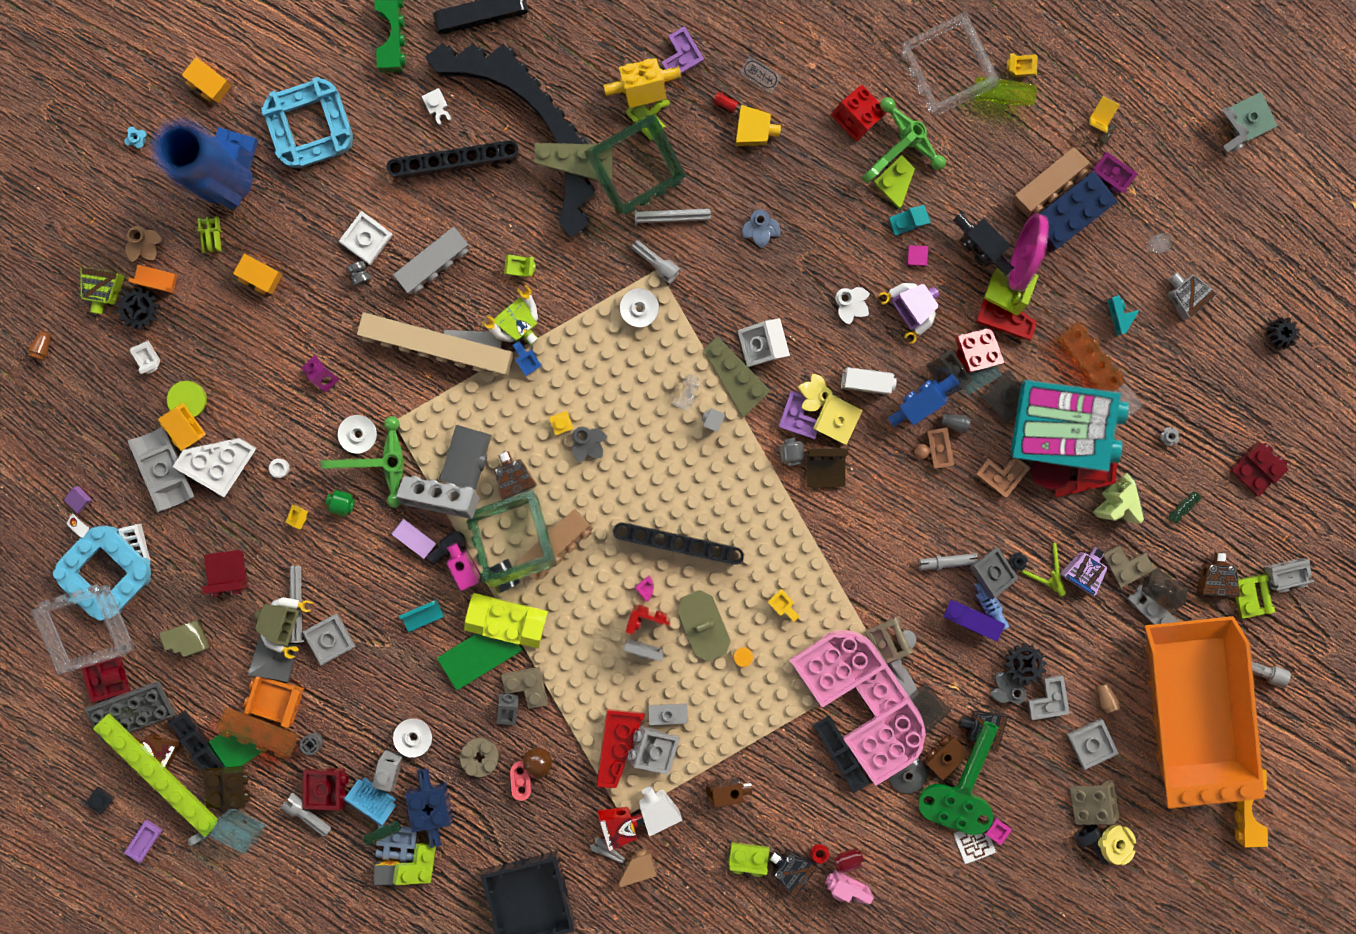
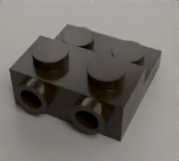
M244 766L204 769L206 808L225 807V810L246 807L247 802H250V791H246V784H248L249 778L248 772L245 773Z

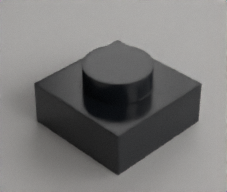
M97 787L85 804L99 814H103L115 797L101 787Z

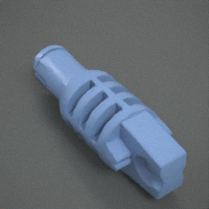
M980 582L975 583L974 586L978 592L976 596L986 615L1004 623L1003 630L1007 629L1009 624L1002 614V606L997 597L990 599Z

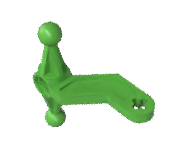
M890 97L882 99L880 107L882 111L891 114L900 130L901 140L881 157L861 179L867 184L906 147H915L931 160L933 169L942 170L946 165V160L943 156L935 153L926 137L927 130L924 124L920 121H912L896 109L894 99Z
M390 416L384 422L388 435L383 459L320 461V468L383 466L390 490L387 504L391 508H398L401 502L396 498L400 487L404 466L403 453L396 434L400 424L399 420L394 416ZM391 457H395L398 462L394 468L389 465Z

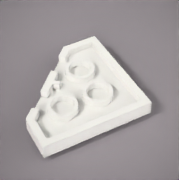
M241 438L184 449L173 467L225 497L256 448Z

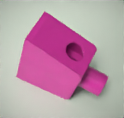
M457 543L447 547L446 549L450 555L447 564L460 590L462 591L478 583L481 575L468 551L464 550L461 552ZM457 562H463L464 565H459Z

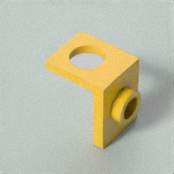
M1102 96L1089 118L1090 125L1107 133L1108 124L1120 105Z

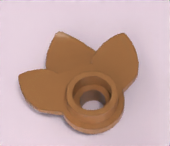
M139 226L130 228L127 233L129 242L125 247L129 260L134 262L142 256L154 261L157 257L155 245L162 241L160 235L154 230H145ZM137 233H140L141 237L137 240L135 236Z

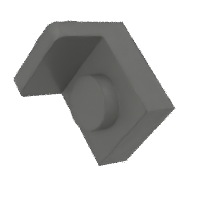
M499 694L496 724L516 725L518 695Z

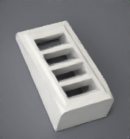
M142 524L118 529L120 536L132 547L140 546L141 550H137L139 554L142 553L143 558H148L150 561ZM129 532H135V535L129 536L128 534ZM137 539L138 542L131 544L130 540Z

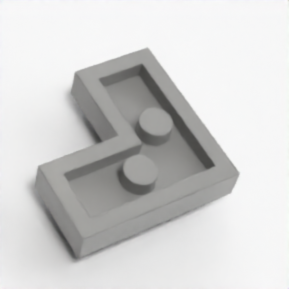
M1062 675L1043 678L1046 697L1027 700L1031 720L1070 714L1064 676Z

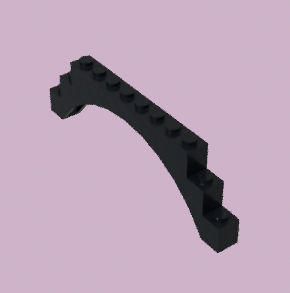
M441 43L425 56L428 63L440 77H470L488 81L509 90L527 102L543 119L557 144H589L584 137L579 138L576 134L578 130L571 121L567 123L564 119L566 116L560 107H554L551 103L553 102L552 97L547 92H542L539 88L541 87L539 81L535 77L531 78L529 76L527 66L523 62L519 63L515 58L517 54L511 47L507 48L504 43L488 56L481 46L477 48L474 43L459 55L456 54L450 45L446 47L444 43ZM565 172V198L559 224L573 241L590 227L588 223L590 218L584 211L580 212L579 210L596 197L594 193L596 189L590 181L585 182L588 179L587 177Z

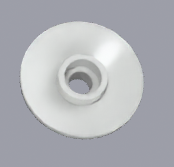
M642 288L627 292L620 304V312L623 319L635 327H644L651 324L656 319L659 311L658 301L654 294ZM638 305L643 306V311H636V307Z
M362 415L347 417L338 429L340 444L351 453L368 451L374 445L377 438L374 423ZM357 431L362 432V436L360 438L356 437Z
M419 719L404 720L394 731V745L404 756H421L431 745V730L425 722ZM412 733L417 735L416 740L411 738Z

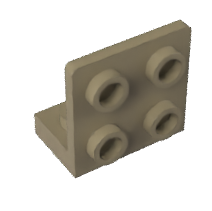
M1106 780L1101 786L1070 787L1074 818L1077 825L1114 824L1119 819L1114 780Z

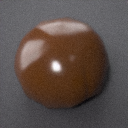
M535 747L528 750L523 757V768L527 771L530 778L541 779L547 776L551 770L552 758L545 749Z

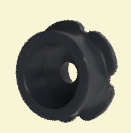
M1016 552L1009 558V564L1013 570L1022 571L1027 567L1028 559L1026 555Z

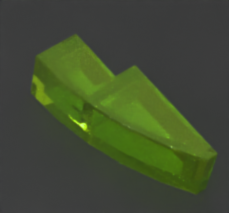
M977 77L974 97L976 100L995 101L996 104L1035 106L1038 87L1011 80Z

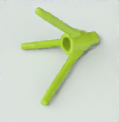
M1053 543L1055 571H1051L1052 577L1048 581L1025 570H1022L1021 573L1052 588L1059 596H1064L1066 591L1060 577L1056 543Z

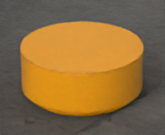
M740 647L734 652V661L738 666L746 667L752 663L753 654L747 647Z

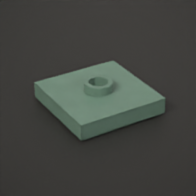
M1262 92L1227 108V110L1232 108L1238 116L1235 119L1238 125L1243 123L1249 131L1247 134L1248 139L1244 142L1278 126ZM1232 124V126H1233V128H1234V130H1235V132H1236V135H1237V136L1240 135V133L1237 131V129H1236V128L1234 127V125Z

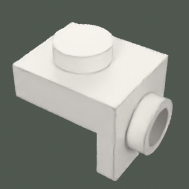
M149 340L130 349L131 354L140 367V374L145 372L149 374L158 369L160 359Z

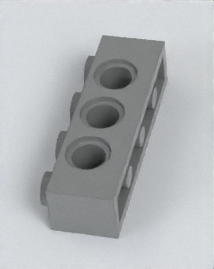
M404 476L396 498L402 505L469 519L473 518L480 499L473 488L467 486L460 488L452 483H446L445 485L433 479L426 481L417 476Z

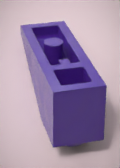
M954 600L950 601L943 616L997 642L1005 626L1004 623Z

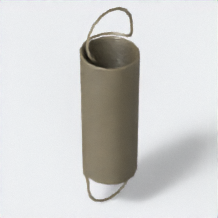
M1109 124L1108 132H1104L1099 140L1101 144L1105 146L1117 126Z

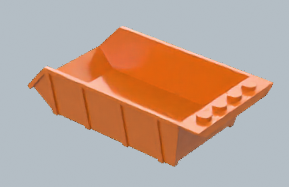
M1234 616L1145 625L1144 628L1147 635L1145 651L1148 653L1149 686L1152 692L1154 713L1152 722L1155 727L1158 753L1156 754V760L1159 763V770L1166 788L1167 808L1265 798L1250 643Z

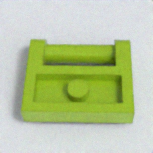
M1268 574L1238 580L1240 597L1235 598L1240 618L1244 619L1276 612L1275 606H1272L1267 583L1269 581ZM1258 582L1260 584L1261 594L1264 603V607L1261 608L1259 607L1258 597L1255 588V583Z

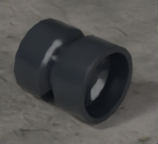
M509 558L486 569L490 579L495 580L493 585L498 594L521 583L517 574L512 573L513 566Z

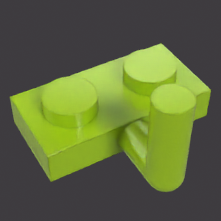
M668 99L657 101L651 109L644 104L628 108L626 113L651 141L666 127L656 114L661 108L668 107L670 102Z

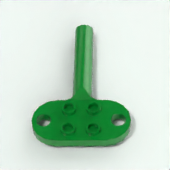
M984 722L957 786L949 787L943 784H932L922 790L919 795L918 804L920 812L926 819L971 835L982 834L990 828L993 822L991 806L984 799L973 795L972 790L997 734L998 726L991 722ZM927 796L934 798L931 803H925L923 800ZM982 815L988 817L985 822H979L978 818Z

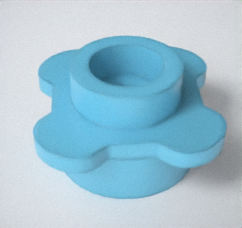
M129 127L127 130L128 136L124 140L125 144L128 146L134 145L138 149L142 148L146 140V132Z

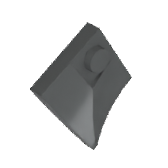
M260 635L248 675L289 682L295 657L289 659L285 656L284 652L281 651L279 653L266 647ZM288 643V646L284 645L285 647L296 646L298 648L297 643ZM291 649L290 654L296 656V651Z

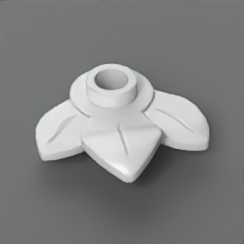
M860 287L852 290L847 288L839 290L835 299L839 305L838 314L845 323L850 324L854 316H868L869 310L864 300L870 293ZM842 295L848 296L847 302L842 301Z

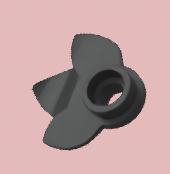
M583 426L576 428L573 432L575 443L572 448L575 458L580 463L585 460L587 455L594 458H602L603 448L600 442L607 438L606 434L597 428L590 430ZM581 432H584L586 434V438L584 440H581L579 438V434Z
M997 672L995 678L998 688L990 692L992 698L1000 703L1010 701L1014 704H1020L1024 702L1027 697L1024 681L1018 685V679L1010 680L1012 675L1005 672ZM1014 691H1019L1020 697H1015Z

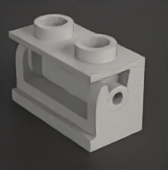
M1299 558L1265 566V573L1268 574L1269 589L1282 593L1289 591L1290 587L1304 588L1308 586L1307 583L1314 582V580L1308 579L1312 577L1309 559Z

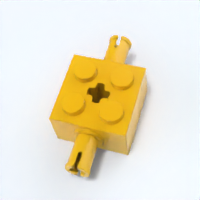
M656 58L646 59L642 62L619 67L620 81L604 84L603 86L606 97L623 92L629 108L667 99L665 82L681 79V72L679 66L662 70L659 68Z

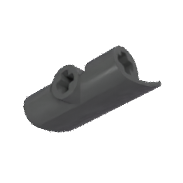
M456 425L440 480L476 490L481 471L484 470L486 464L487 450L492 435Z

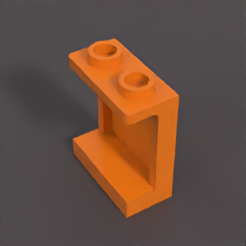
M258 676L253 678L249 686L251 690L250 696L245 699L243 708H246L244 714L249 715L251 713L277 721L286 728L292 726L305 688Z

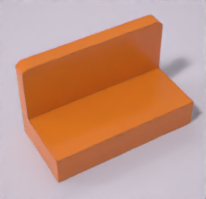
M137 265L134 279L129 278L128 282L173 293L177 274Z

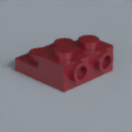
M1255 443L1229 470L1256 497H1260L1272 483H1276L1289 470L1285 466L1287 462L1280 456L1276 457L1272 453L1273 448L1267 443Z
M345 769L303 770V809L339 811L348 804L344 801L348 794L345 793V785H348L349 775L345 774Z

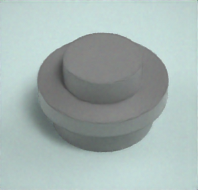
M909 630L902 631L909 647L913 648L916 644L915 634Z

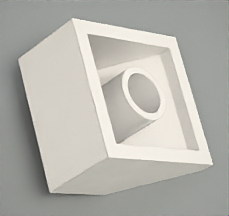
M780 318L764 321L738 330L747 367L790 356Z

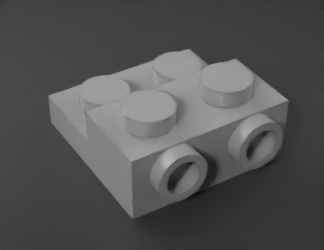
M640 726L639 731L636 730L633 736L635 745L633 749L629 750V763L634 768L669 775L680 738L676 735Z

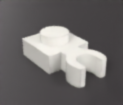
M439 88L422 96L431 115L436 113V121L440 126L442 125L440 121L442 116H446L448 121H451L449 113L444 111V109L448 108V105Z

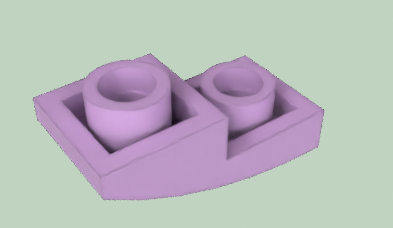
M402 519L391 533L424 559L436 544L405 519Z

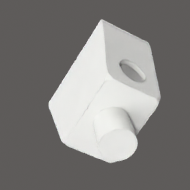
M647 787L642 791L644 798L639 801L649 837L682 821L679 809L664 790L655 793L652 787Z

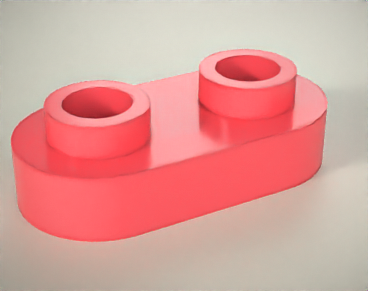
M517 761L510 770L511 791L516 800L524 801L531 794V778L526 770L523 773H518L517 769L523 768V761ZM524 787L525 792H520L518 788Z

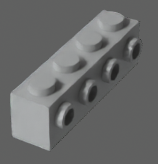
M453 226L393 275L410 295L414 293L416 295L424 289V284L428 281L431 283L437 279L439 272L443 269L446 271L452 267L454 260L458 257L461 259L469 253L468 249L471 247Z

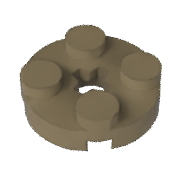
M483 737L469 740L462 748L460 754V762L463 769L468 775L483 777L490 774L496 768L499 761V752L496 745ZM477 752L485 756L482 762L475 760L474 757L477 756Z

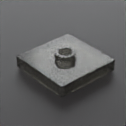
M1006 370L980 396L1005 424H1008L1017 415L1021 382L1009 370Z
M926 682L909 696L922 716L926 734L951 712Z

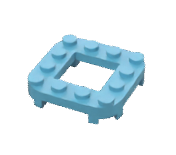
M316 77L312 78L313 81L280 92L273 91L269 93V97L262 107V114L266 119L276 149L275 153L283 163L291 168H303L342 155L352 147L353 133L340 94L336 87L325 79ZM321 101L331 136L296 147L285 112Z
M98 526L89 529L85 536L80 538L58 561L53 571V576L58 584L90 616L97 620L108 619L120 614L121 610L145 585H148L152 579L150 578L151 562L149 559L143 558L118 534L119 530L110 526ZM100 548L107 552L127 572L124 578L104 598L79 574L81 572L80 569Z

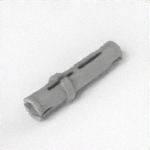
M976 553L946 557L937 555L935 558L919 559L918 563L921 565L919 566L920 571L931 569L939 571L942 568L973 565L978 559H975L977 558Z

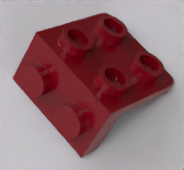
M242 550L210 553L204 556L208 585L202 586L203 594H210V597L220 596L224 591H229V594L241 593V589L248 587Z

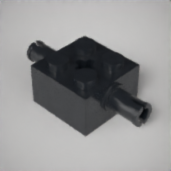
M961 212L952 220L964 232V236L959 239L962 242V247L967 252L971 251L973 253L974 259L979 265L987 267L990 264H995L1005 276L1015 268L1003 256V253L1011 245L985 218L976 224H972Z

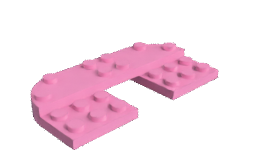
M833 631L823 635L822 639L790 658L791 663L822 708L856 687L875 715L873 719L843 737L875 786L906 768L918 758L923 749L926 734L922 716L869 639L853 631Z

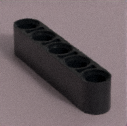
M477 0L437 10L433 13L437 33L447 34L521 16L528 13L529 9L526 0Z

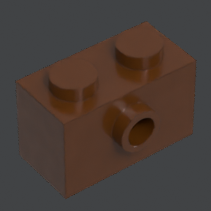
M950 734L949 736H944L935 749L927 752L924 762L944 780L970 753Z

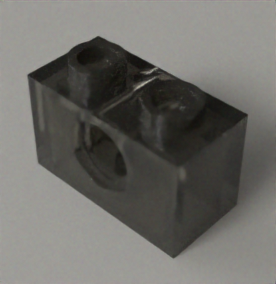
M952 349L937 356L926 365L938 383L951 376V374L957 378L959 384L947 391V396L962 390L973 381Z
M1158 567L1144 578L1141 590L1171 614L1184 605L1186 601L1187 590Z

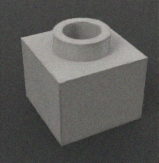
M712 408L710 411H705L701 420L704 422L703 426L718 432L725 414Z

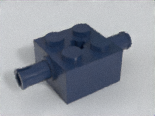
M424 768V770L416 771L420 787L409 789L405 796L411 831H427L429 847L433 848L434 845L436 847L442 845L439 828L450 826L453 816L447 783L431 785L429 768ZM427 804H429V807H433V809L429 810V808H426Z

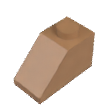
M639 849L634 852L635 854L631 855L619 878L620 887L657 876L656 866L650 849Z

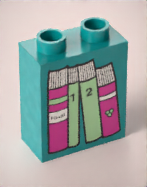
M1022 379L1010 455L1021 459L1109 471L1110 463L1118 464L1121 458L1122 441L1114 440L1116 424H1126L1129 402L1120 401L1121 393Z

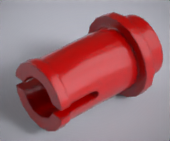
M717 92L713 100L716 107L718 105L731 113L734 112L738 104L737 101L723 95V92Z

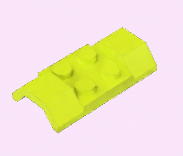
M473 593L469 603L464 630L539 649L548 611Z

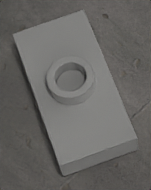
M687 703L648 705L649 725L688 723Z

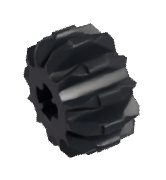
M1278 317L1276 320H1272L1270 322L1271 326L1266 327L1269 334L1265 337L1271 339L1268 344H1274L1276 349L1281 347L1282 349H1288L1289 346H1294L1296 344L1295 340L1300 338L1296 332H1299L1301 329H1295L1297 322H1291L1289 317L1285 319Z

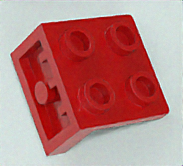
M860 85L836 107L831 116L858 142L887 113L882 111L880 102L863 85Z
M643 605L633 606L626 627V633L633 635L634 630H639L642 621L640 617L667 626L670 624V618L661 611H656V613L650 612L649 608Z

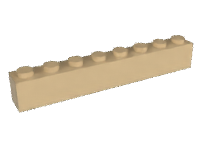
M364 312L362 313L357 335L363 337L362 341L373 343L374 340L380 341L381 346L392 348V345L399 346L400 351L410 353L411 350L418 351L417 355L429 358V355L436 356L437 361L447 363V360L455 361L454 365L463 368L467 364L473 366L475 371L484 373V370L492 371L491 375L501 378L503 374L509 376L514 353L511 351Z

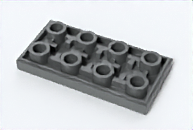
M159 681L86 707L84 710L93 727L107 714H110L129 733L175 715V711ZM97 733L101 742H105V740Z

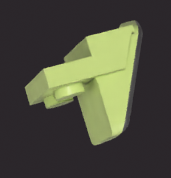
M1125 473L1115 484H1111L1102 493L1106 500L1093 513L1097 518L1118 520L1123 517L1127 522L1141 524L1144 520V513L1137 484L1129 473Z

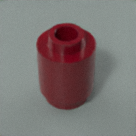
M856 848L838 854L839 856L835 857L839 872L844 871L846 873L862 867L861 863L864 862L861 851H857Z

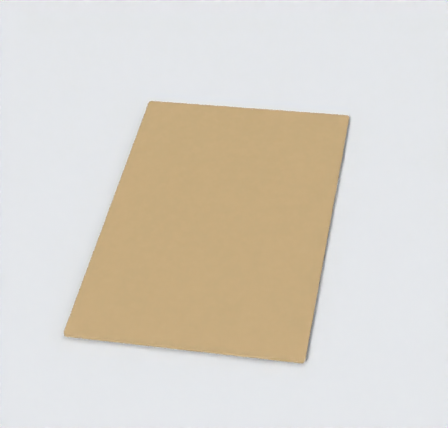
M657 270L542 335L531 346L529 344L523 346L526 352L532 350L542 367L530 375L525 376L515 361L520 357L517 351L513 352L514 357L509 376L504 374L502 378L491 375L492 371L484 370V373L478 372L398 418L400 424L397 429L426 480L433 479L445 485L447 482L441 481L440 478L455 426L460 425L492 435L487 450L486 464L484 470L481 471L475 490L480 499L473 518L469 519L447 514L455 530L464 534L466 538L465 547L495 598L548 611L539 649L525 645L523 647L535 668L540 667L543 682L597 775L606 709L644 712L645 716L640 726L656 729L659 732L676 735L680 738L669 775L634 768L629 763L630 761L627 757L617 788L605 787L616 808L629 807L630 814L640 809L639 801L644 798L642 791L645 788L652 787L655 793L660 790H664L667 793L819 705V702L791 663L790 658L822 639L823 635L833 631H853L869 639L862 621L746 420L742 417L704 351V347L667 283L657 275ZM637 288L646 289L654 294L659 305L656 319L644 327H635L628 324L620 312V304L624 295L630 290ZM638 305L636 311H643V306ZM711 408L725 414L718 432L704 427V422L701 421L705 411H710ZM567 411L574 429L556 436L549 417ZM581 426L587 427L589 430L597 428L606 434L607 438L600 442L603 448L602 458H594L587 455L582 463L575 458L572 448L575 443L573 432L576 428ZM581 432L579 434V438L581 440H584L586 438V434L584 432ZM509 451L513 461L522 459L536 481L537 486L502 500L495 469L502 466L498 455ZM573 509H576L594 528L591 530V535L587 539L579 541L574 551L566 553L562 557L563 560L555 567L552 566L548 570L549 573L543 579L536 581L518 563V560ZM626 522L739 547L743 551L744 559L740 564L733 565L617 539L613 534V529L617 523ZM625 526L617 527L618 535L625 536L628 533ZM638 530L635 536L638 540H644L646 532ZM657 534L654 537V541L657 544H663L665 536ZM676 538L673 541L675 548H682L684 545V540L681 538ZM695 542L692 545L694 552H700L703 549V545L700 542ZM715 546L711 549L712 556L717 557L721 554L720 547ZM734 550L730 553L731 560L736 561L740 558L739 551ZM509 558L513 566L512 573L517 574L521 583L498 594L493 585L495 580L490 579L486 569ZM650 575L654 589L651 598L646 602L634 587ZM780 589L794 602L791 608L800 616L795 622L785 612L780 616L767 602ZM698 590L713 596L731 640L727 653L711 661H706L695 655L677 612L681 598ZM643 605L648 607L650 612L656 613V611H661L670 618V624L667 626L640 617L642 621L639 630H634L633 635L626 633V627L633 606ZM626 639L662 648V661L640 658L634 653L624 651ZM740 647H747L753 654L752 663L746 667L738 666L734 661V652ZM687 703L688 723L649 725L648 705Z

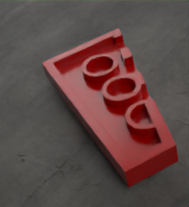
M606 709L597 787L617 788L629 750L632 749L634 733L636 730L639 731V726L645 716L644 712Z

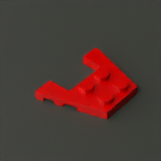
M1110 463L1109 471L1077 467L1076 481H1068L1065 487L1055 489L1054 497L1115 484L1117 463Z

